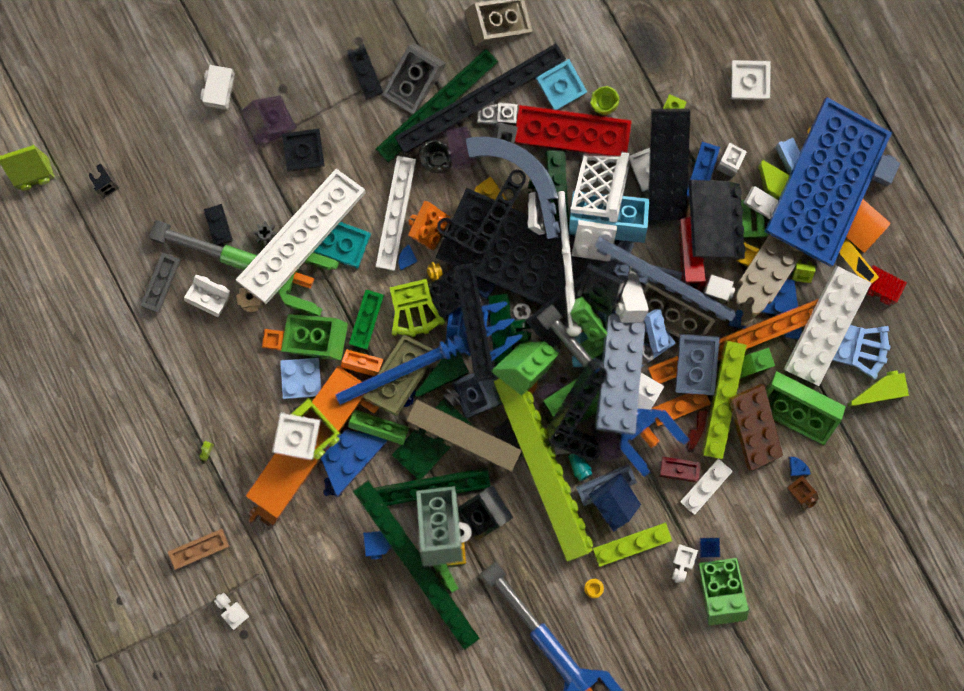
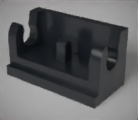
M100 163L96 166L100 177L95 179L94 175L89 173V178L95 186L94 190L105 198L118 190L119 186L110 172Z

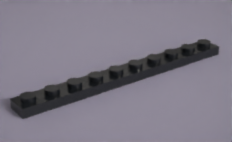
M557 43L395 136V140L405 155L566 61V57Z

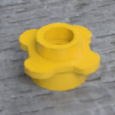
M431 262L428 265L427 274L432 281L438 280L443 275L439 263Z

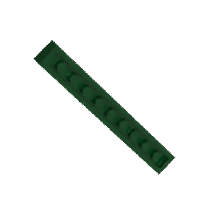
M367 480L354 489L353 493L462 648L466 650L480 639L432 569L429 566H423L422 555L370 481Z

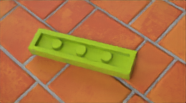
M665 522L594 547L593 551L600 567L672 541Z

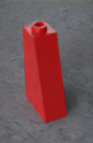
M685 217L680 220L679 224L681 281L702 292L705 284L703 258L693 257L690 217Z

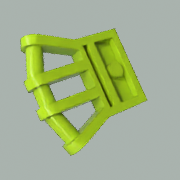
M427 279L389 287L395 309L392 328L393 336L404 334L416 337V334H429V331L438 325L446 323L439 316L436 307L432 303ZM424 305H428L436 316L428 324L423 309ZM418 307L422 325L414 327L410 309ZM405 310L409 328L398 327L400 311Z

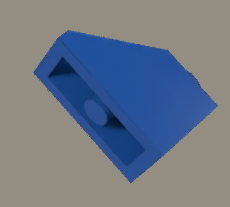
M381 531L364 533L365 553L371 559H381L382 554H387L391 549V545Z

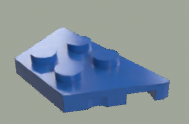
M346 429L339 437L340 441L325 452L321 457V461L337 497L341 495L387 443L386 439Z

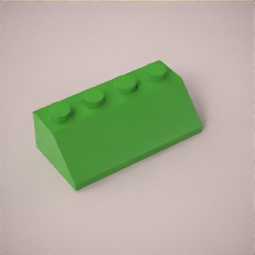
M777 371L766 388L773 419L822 445L826 444L843 418L846 406Z

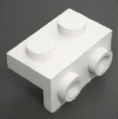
M195 275L193 284L185 295L184 301L219 317L229 301L230 290L223 285L211 282L204 276Z

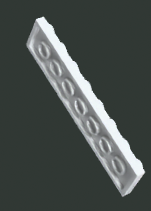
M335 169L236 279L237 283L267 304L366 193L365 189Z

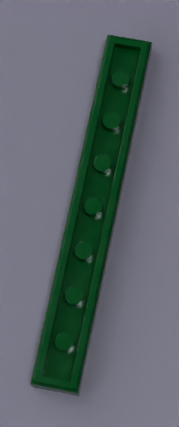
M484 49L375 150L389 164L402 152L395 140V136L459 100L497 66L499 61L487 49Z

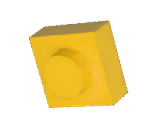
M744 243L746 249L745 259L737 260V262L749 266L760 249Z

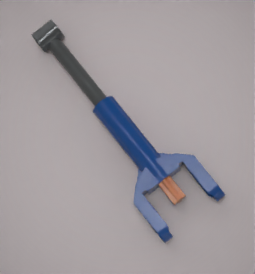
M552 304L537 316L547 330L553 329L583 367L592 360L574 336H570L567 333V328L560 321L563 317ZM638 408L635 434H621V450L644 477L650 473V470L647 468L646 462L628 440H632L640 434L650 448L657 445L660 440L648 427L655 421L656 417L660 419L677 441L683 445L690 441L666 410Z
M496 561L480 573L490 587L496 586L531 631L529 636L565 680L564 691H593L590 687L598 681V677L610 691H623L608 671L579 668L545 623L539 624L537 619L503 578L506 574Z

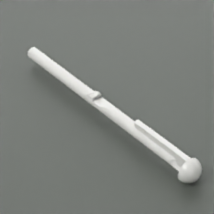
M559 191L557 192L569 319V328L566 330L570 336H578L582 328L578 327V324L570 315L575 303L565 192Z

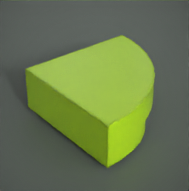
M204 441L201 448L202 452L199 455L201 460L207 461L214 444Z

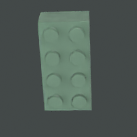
M455 486L416 491L423 566L463 562Z

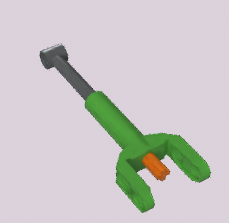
M158 220L154 221L148 237L150 240L165 244L167 240L220 258V263L241 270H245L258 256L229 245L223 248L170 230L171 226ZM313 252L304 261L326 270H337L339 265L338 261ZM298 268L278 292L286 306L320 317L323 309L316 306L315 303L288 295V293H291L293 284L309 289L313 286L314 278L298 273Z

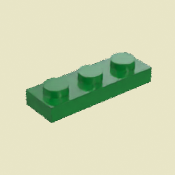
M365 289L349 345L368 350L383 302V294Z

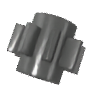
M266 221L262 226L257 224L258 232H253L254 235L259 236L256 241L258 243L264 241L265 246L277 235V232L272 231L275 225L273 224L269 227ZM265 230H268L270 234H267V237L265 238L262 235V233H265Z

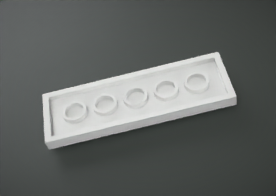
M835 266L784 370L817 386L820 385L871 282Z

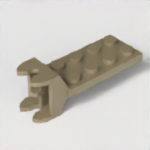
M769 234L738 281L740 287L727 304V307L733 309L735 313L737 310L743 311L741 325L746 326L750 324L767 304L774 300L796 266V263L803 255V252Z

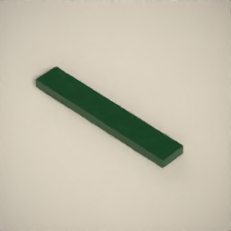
M487 467L374 488L384 503L390 506L417 501L416 491L455 486L457 494L489 488L491 484Z

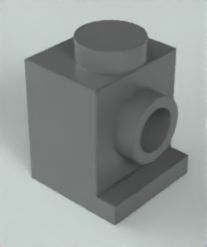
M503 123L494 124L493 138L500 139L501 135H503L505 141L515 143L518 127Z

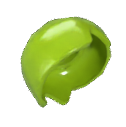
M608 86L599 87L592 93L590 104L597 113L609 115L618 108L619 94L614 88Z

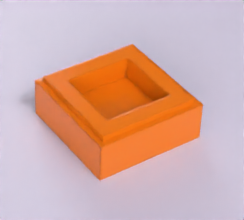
M265 329L262 348L281 351L284 331Z

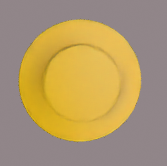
M590 579L586 582L584 590L590 598H598L603 594L604 586L600 580Z

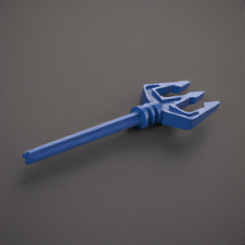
M507 302L481 306L482 312L490 310L496 313L506 306ZM462 311L459 314L457 335L454 336L453 341L448 338L447 344L442 341L436 349L335 394L339 404L341 405L439 359L446 358L449 360L450 354L456 356L457 351L465 352L470 356ZM515 319L499 320L496 325L485 327L487 337L496 330L505 329ZM522 335L506 337L504 345L490 351L491 360H494L521 339Z

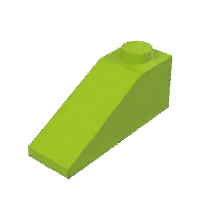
M898 370L886 372L887 376L880 378L847 403L848 407L909 396L905 373L898 374Z

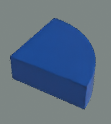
M407 245L400 253V270L418 262L410 245Z
M789 457L790 476L811 475L809 467L801 459Z

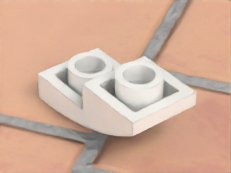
M491 104L478 112L477 123L516 124L517 104Z

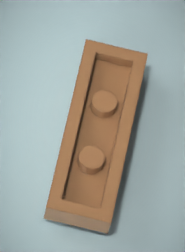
M220 529L170 550L168 554L176 570L230 546L223 529Z

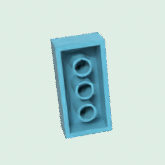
M573 191V194H572L571 206H572V202H573V198H574L575 191ZM596 195L588 198L591 203L598 200ZM623 196L617 223L609 222V217L571 213L570 209L569 235L576 234L578 220L617 226L615 240L645 243L648 227L649 199ZM582 201L576 207H585L587 204ZM603 203L596 206L597 209L606 210V206Z

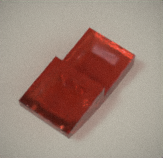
M707 411L697 412L696 430L688 431L690 441L687 443V450L694 449L700 440L706 423Z

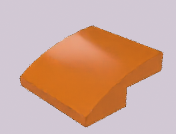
M863 199L846 238L865 253L891 223Z

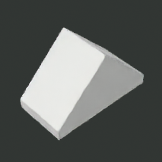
M729 143L716 169L733 178L742 163L746 151Z

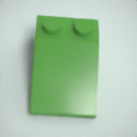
M288 314L281 351L341 361L348 323L337 318Z

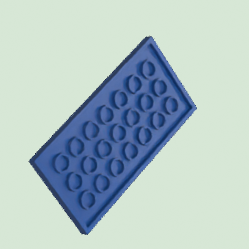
M825 98L765 232L829 267L834 266L892 133L832 99Z

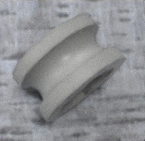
M519 303L514 307L513 316L516 320L529 318L530 308L527 304ZM523 307L526 309L525 313L527 315L520 317L518 316L519 312L517 309H522Z
M643 345L642 365H645L648 361L653 360L654 355L648 346Z

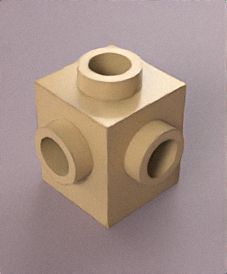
M239 288L240 294H237V303L241 305L242 309L247 310V312L258 311V308H263L261 300L254 295L251 300H247L246 296L251 293L245 288Z

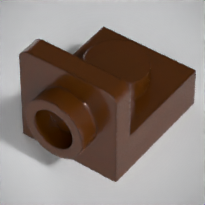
M803 476L787 487L788 491L800 503L803 510L815 506L819 499L815 489Z
M254 506L248 514L250 517L248 522L250 524H253L258 516H261L260 520L268 526L270 524L276 525L280 518L274 517L260 506L257 508Z

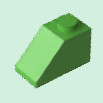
M769 348L744 356L740 378L775 366Z

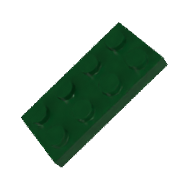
M445 399L435 407V409L470 426L472 425ZM422 428L419 431L415 429L405 440L404 444L400 445L392 454L418 480L423 479L451 448V446L443 443L445 439L439 436L434 439L426 435L427 430Z

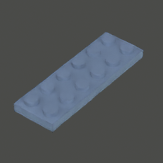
M606 315L605 330L607 336L604 337L602 363L608 372V376L599 390L596 429L634 435L636 432L645 321L621 323L619 315Z

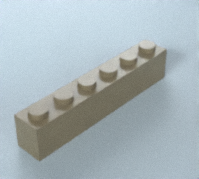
M419 400L415 401L406 420L410 422L409 427L418 431L420 428L427 430L426 435L434 439L439 436L445 439L443 443L453 448L456 444L462 447L461 452L470 456L474 453L479 456L478 460L489 464L491 461L497 464V469L505 473L507 470H513L522 451Z

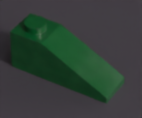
M456 352V356L450 354L449 360L446 358L441 359L416 391L417 398L469 374L460 352Z

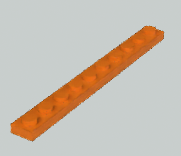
M819 298L721 337L719 339L718 360L721 359L725 340L747 345L746 349L805 326ZM678 355L647 367L651 378L659 384L676 378Z

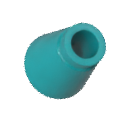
M575 454L568 456L575 478L583 481L593 475L591 472L592 468L584 458Z

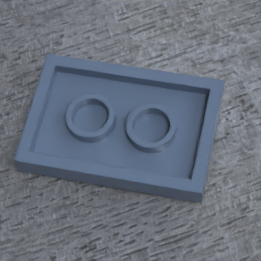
M680 334L675 392L715 394L719 337Z

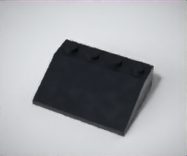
M688 180L693 257L720 262L745 259L746 249L743 235L742 190L740 184L730 181Z

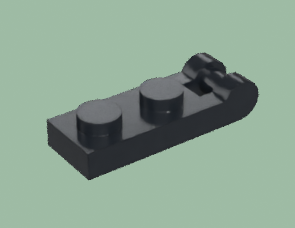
M359 45V48L354 50H347L365 99L383 94L365 45ZM362 55L363 60L357 62L355 57Z

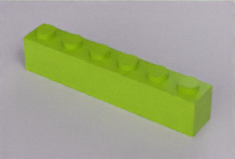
M726 340L724 342L715 385V394L713 395L702 448V454L705 456L723 459L732 418L728 398L737 394L747 346L745 344Z

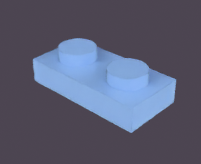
M654 309L646 315L644 321L652 352H660L669 346L661 309Z

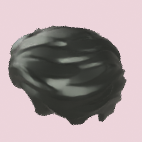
M431 140L422 145L419 152L420 162L428 171L432 173H446L453 165V159L451 158L452 150L445 143Z

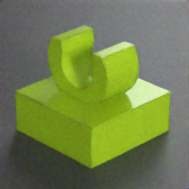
M799 260L793 271L792 280L811 283L816 266L812 265L811 261L808 264H801V260Z

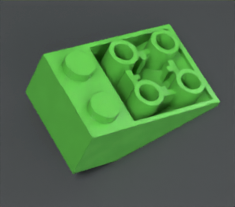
M737 558L699 563L708 625L747 621L749 610Z

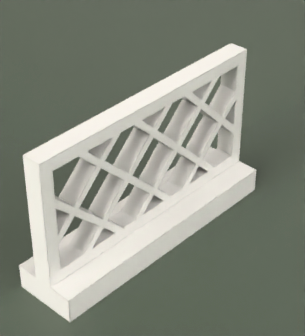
M622 152L621 157L584 153L571 213L609 217V222L617 223L629 170V153ZM587 160L596 161L597 164L590 166ZM609 162L616 163V165L610 169L605 164ZM602 167L605 171L598 175L594 170ZM591 173L594 177L587 181L584 176ZM610 175L613 179L606 183L602 178ZM599 181L602 185L595 189L591 184ZM585 187H588L591 190L586 194H583L580 191ZM607 189L610 193L603 197L599 192ZM596 195L598 200L591 203L588 198ZM582 201L587 204L585 207H576ZM603 203L606 206V210L597 209L596 206Z

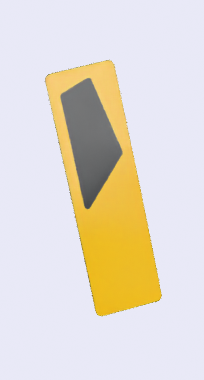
M845 238L839 253L859 277L873 283L879 278L852 243Z

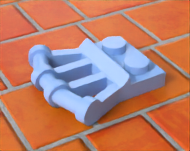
M850 325L832 361L855 366L867 376L876 380L878 372L887 363L886 355L891 347L887 333L889 327L864 329ZM880 333L881 343L863 339L864 335ZM866 345L880 349L879 356L860 352L861 346ZM858 358L875 361L876 363L870 370L861 364Z

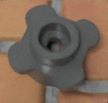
M447 389V393L443 395L444 398L453 407L456 404L460 405L459 399L461 397L455 390L450 391Z

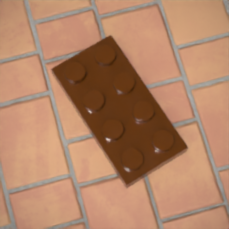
M759 384L728 398L747 469L752 471L782 457L783 453L765 386Z

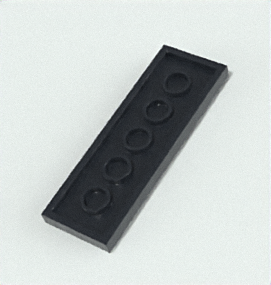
M651 109L648 220H681L686 217L690 109Z

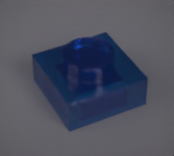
M699 538L700 558L720 557V538Z

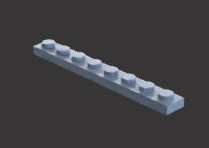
M598 237L595 247L600 254L607 256V254L614 257L613 260L615 262L631 266V270L641 275V273H644L650 281L656 284L658 282L664 284L665 289L672 293L677 291L682 294L681 297L689 302L695 301L699 303L698 306L707 312L709 310L715 312L716 316L721 320H733L735 316L733 309L605 239Z

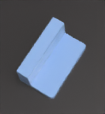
M793 138L785 142L781 141L775 146L788 175L791 174L800 154Z

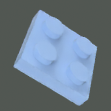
M319 358L280 361L283 399L316 397L321 390Z

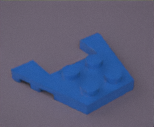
M786 279L774 300L767 304L760 313L779 315L798 307L794 280ZM742 310L736 311L733 320L729 321L728 327L746 328V326L741 325ZM801 327L785 333L784 337L799 340L802 334Z

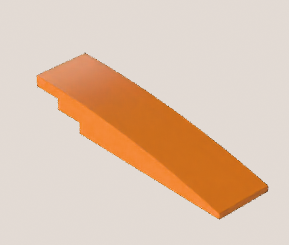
M336 368L312 403L340 432L365 394L340 405L335 394L359 383ZM311 409L304 418L320 421L315 445L316 450L333 433ZM275 453L246 497L274 517L279 518L320 459L311 461L310 459Z

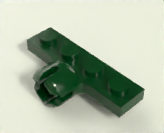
M546 151L545 168L554 183L556 192H565L567 222L569 226L565 151ZM530 179L528 182V189H533L532 192H537L532 180ZM557 198L551 200V203L555 204L556 214H554L555 222L558 221L560 227Z
M509 294L488 296L489 304L507 302V305L496 313L490 311L491 326L496 325L499 320L510 319ZM526 319L514 320L505 329L496 330L492 333L493 350L504 345L506 337L522 335V338L514 344L528 342L531 339L532 332L522 331L531 329L525 321ZM514 344L494 359L495 367L514 350Z

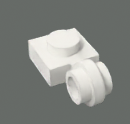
M678 545L673 563L680 565L679 569L675 568L672 574V579L676 583L684 582L687 574L684 568H693L698 550Z
M225 593L216 596L217 599L214 601L220 609L224 607L227 609L221 616L233 630L249 618L238 602L232 606L229 605L231 601Z

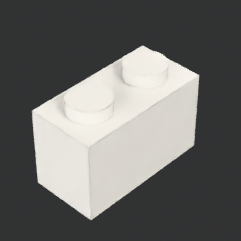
M210 65L209 70L205 71L204 81H206V86L201 91V100H203L202 102L205 106L228 110L235 75L231 68Z
M711 275L706 280L702 293L724 304L733 297L735 288L732 286L734 282Z

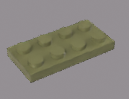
M403 334L378 375L433 349ZM430 364L365 393L363 396L364 400L397 416Z

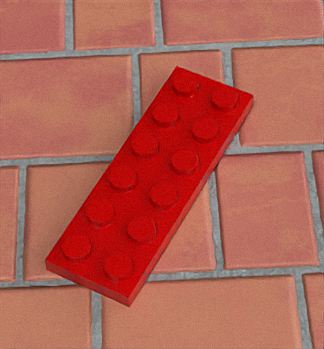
M519 105L515 144L621 157L622 152H628L632 120Z

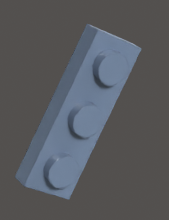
M627 464L577 486L576 489L582 504L586 506L593 503L588 494L620 473L629 486L636 484L637 482L630 465Z

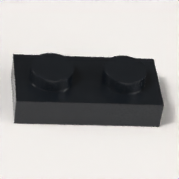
M219 204L203 209L214 245L218 246L234 241L223 205Z

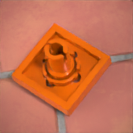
M424 201L418 215L413 214L410 216L415 221L409 219L408 223L412 228L408 235L426 248L435 251L441 238L437 231L438 222L440 219L450 218V216L432 203ZM444 222L440 225L442 231H444L445 227L447 226V222Z

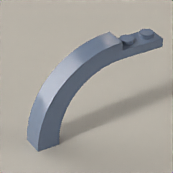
M492 137L466 138L470 158L486 156L504 158L516 164L529 176L538 192L547 238H558L560 227L558 221L555 222L554 214H556L555 204L551 203V200L557 199L558 195L554 183L544 166L527 150L511 142Z

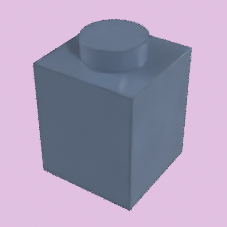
M883 155L871 180L888 187L896 175L900 162L896 161L897 159L891 155Z

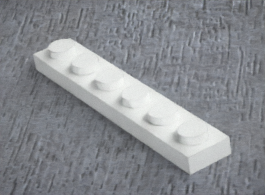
M397 156L376 268L395 271L416 159Z

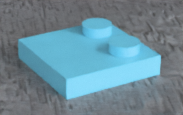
M569 59L536 77L553 110H557L587 93Z

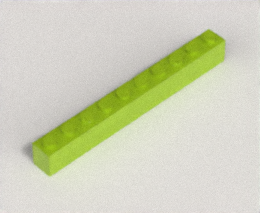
M500 378L495 380L494 384L566 560L570 561L590 553L593 550L592 540L585 532V523L578 515L577 503L571 498L570 486L564 481L562 476L563 469L555 459V449L549 444L547 430L542 427L540 422L541 415L538 410H535L533 405L534 398L531 392L527 391L521 396Z

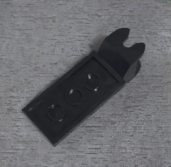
M606 261L597 267L623 280L622 289L627 284V275H617L614 272L617 262ZM584 274L573 282L575 300ZM566 288L525 320L541 341H545L553 348L562 340L552 328L547 330L537 316L552 304L563 317L560 321L566 328H569ZM591 307L595 314L599 312V310Z

